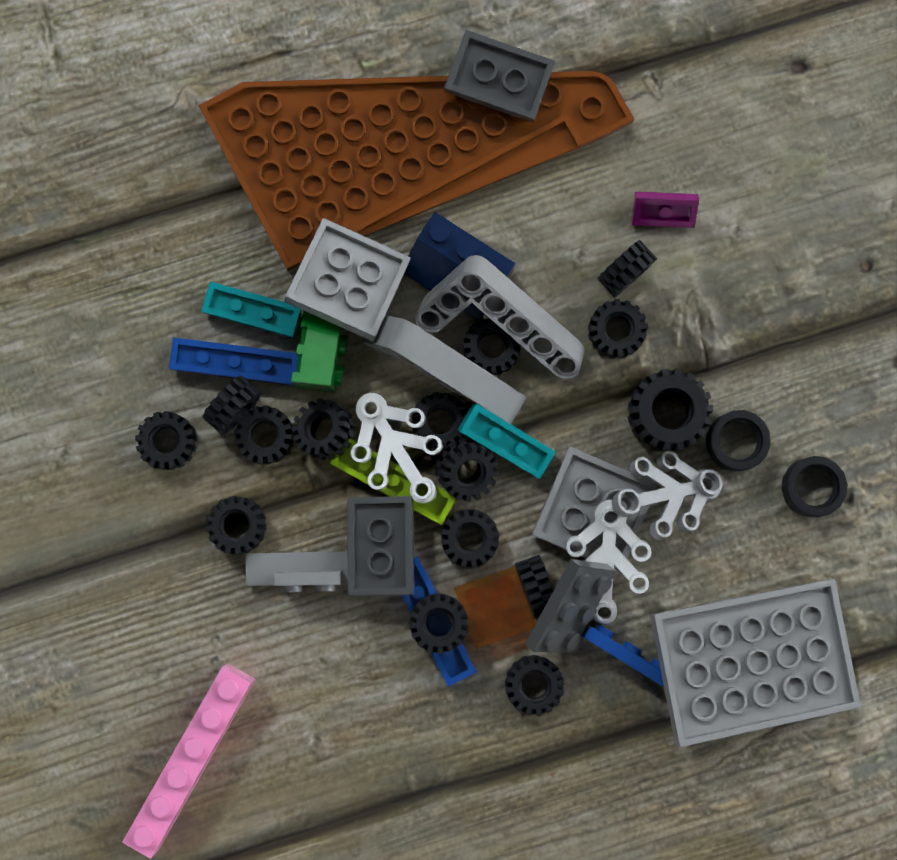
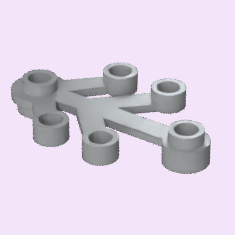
M666 451L658 456L657 466L659 469L654 467L649 459L645 457H639L632 461L630 472L635 478L646 477L662 488L640 494L633 489H624L614 495L612 508L617 515L630 517L637 513L641 507L667 501L660 518L650 525V533L657 540L665 539L671 535L673 530L672 524L684 497L690 495L694 496L688 512L678 517L677 526L683 533H690L699 527V517L706 501L716 498L723 486L722 479L716 471L710 469L697 471L681 461L676 453L672 451ZM665 457L670 460L671 466L666 464ZM638 463L643 466L644 472L639 470ZM674 470L689 482L680 484L663 472ZM621 500L626 503L627 509L622 506ZM685 518L690 520L691 527L686 524ZM658 524L664 528V534L658 530Z

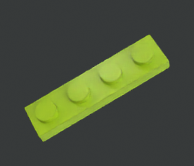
M348 438L347 441L352 443L350 448L343 446L342 449L345 453L342 456L335 453L336 459L331 460L330 464L368 484V476L375 469L378 453L371 450L372 456L368 462H356L351 456V449L358 442ZM360 447L356 452L358 459H363L367 454L364 447ZM390 460L387 472L388 485L383 490L378 491L389 497L411 496L410 481L400 465ZM381 474L375 475L373 478L374 485H382L384 481ZM420 484L417 487L418 495L424 496L427 494V485ZM436 486L437 494L434 500L423 504L413 499V510L442 525L456 499L444 489Z

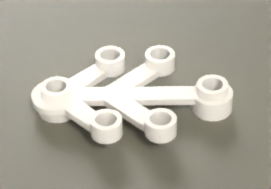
M376 393L363 395L356 405V414L362 421L358 443L351 449L352 458L359 463L368 462L372 456L369 446L375 427L382 437L375 469L368 476L369 486L375 490H383L387 487L389 482L387 472L391 455L393 454L411 483L410 495L416 502L423 504L433 501L437 494L435 483L429 478L422 477L403 446L424 450L429 455H437L443 448L441 439L435 435L422 437L394 431L386 420L402 421L412 428H420L426 421L424 412L418 408L405 410L388 406L386 400ZM370 403H375L377 406L376 412L371 415L366 412L367 406ZM413 413H420L421 420L417 424L410 422V416ZM432 439L438 442V448L435 451L427 449V443ZM360 447H364L367 451L363 459H358L356 456V452ZM377 474H381L384 478L380 486H375L373 483V478ZM420 484H426L428 487V492L424 496H419L417 493V487Z
M605 500L595 510V521L578 536H572L568 539L566 544L567 552L573 557L582 556L585 553L586 544L603 532L602 545L583 561L608 564L613 569L615 565L629 580V585L633 592L644 593L649 587L648 577L644 573L638 572L615 546L616 532L631 547L632 556L637 561L643 562L648 560L651 556V547L646 541L640 540L626 524L627 517L617 515L615 521H606L604 518L605 514L613 511L612 500ZM574 541H579L582 544V549L575 552L571 550L570 544ZM638 546H645L647 548V553L644 556H638L635 553ZM636 578H643L645 584L643 587L637 588L633 585V581ZM613 579L611 580L610 589L600 600L593 618L600 624H609L617 616V606L614 600H612ZM607 607L611 612L608 616L602 617L598 614L599 609Z

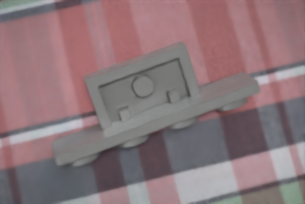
M347 551L248 553L246 555V584L248 586H283V592H302V585H315V591H335V585L348 584Z

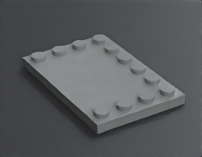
M826 579L650 615L675 746L677 747L689 746L861 707L835 579Z

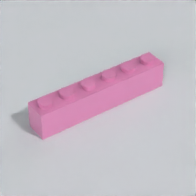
M230 664L222 666L122 843L150 859L159 851L254 684L255 678Z

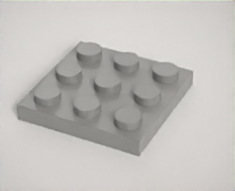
M323 218L285 295L284 302L370 341H374L411 257Z
M569 446L531 535L567 550L566 544L568 539L572 536H578L595 521V510L601 502L612 500L615 494L624 489H633L640 494L656 490L658 485L645 478H635L629 471ZM621 500V504L627 509L626 503ZM650 505L641 507L637 513L627 517L626 524L636 535ZM609 511L605 514L604 518L608 522H613L617 519V514ZM603 532L586 544L585 553L581 557L587 558L602 545ZM616 532L615 546L628 558L631 547ZM574 541L570 544V548L575 552L580 551L582 544L579 541ZM614 565V569L616 570V572L622 573V572Z

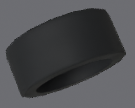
M733 410L718 417L710 426L706 436L707 450L712 460L721 468L729 471H745L759 465L767 456L771 446L770 431L766 423L757 414L746 410ZM733 422L747 424L754 430L757 438L755 451L745 459L736 460L728 457L720 446L722 430Z
M812 456L797 460L788 467L782 479L781 490L785 502L796 513L807 517H822L832 514L841 507L847 496L848 483L845 473L836 462L827 457ZM810 468H818L825 471L833 484L829 500L817 506L808 505L803 502L796 491V480L799 475Z

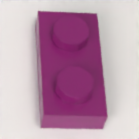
M635 192L631 216L632 225L695 228L699 206L698 194Z

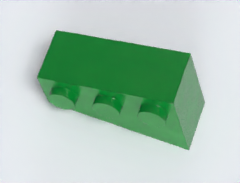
M303 311L301 342L297 345L296 356H299L297 372H293L291 382L298 389L336 393V385L342 386L344 367H340L339 362L340 354L346 355L348 336L343 335L344 328Z

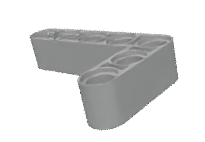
M474 255L466 258L426 294L416 314L415 321L418 327L427 333H436L473 303L556 376L562 379H572L579 374L585 352L583 344L482 256Z
M385 315L374 341L366 338L363 339V343L377 352L404 360L468 402L480 405L510 424L513 423L526 400L523 394L405 319Z

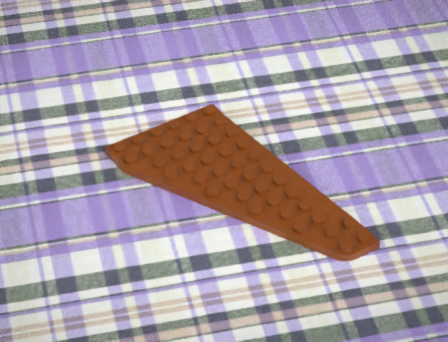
M595 71L552 72L534 123L444 92L448 76L242 82L198 105L287 271L301 264L323 218L365 237L596 142L634 122V117L615 83L608 76Z

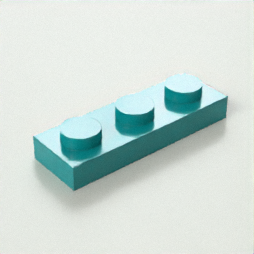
M210 281L201 312L294 339L302 310L284 301Z
M474 402L458 428V431L539 479L556 453L553 449Z

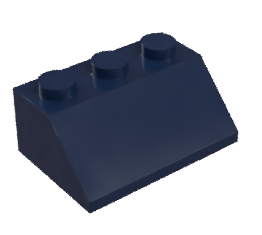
M434 212L417 237L408 255L411 259L404 275L431 291L470 256L478 255L484 257L508 279L514 271L515 263ZM473 303L462 311L476 321L485 315Z

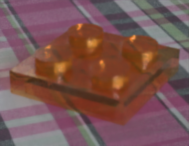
M515 566L454 587L457 598L467 613L468 629L476 649L531 630L535 626V621Z

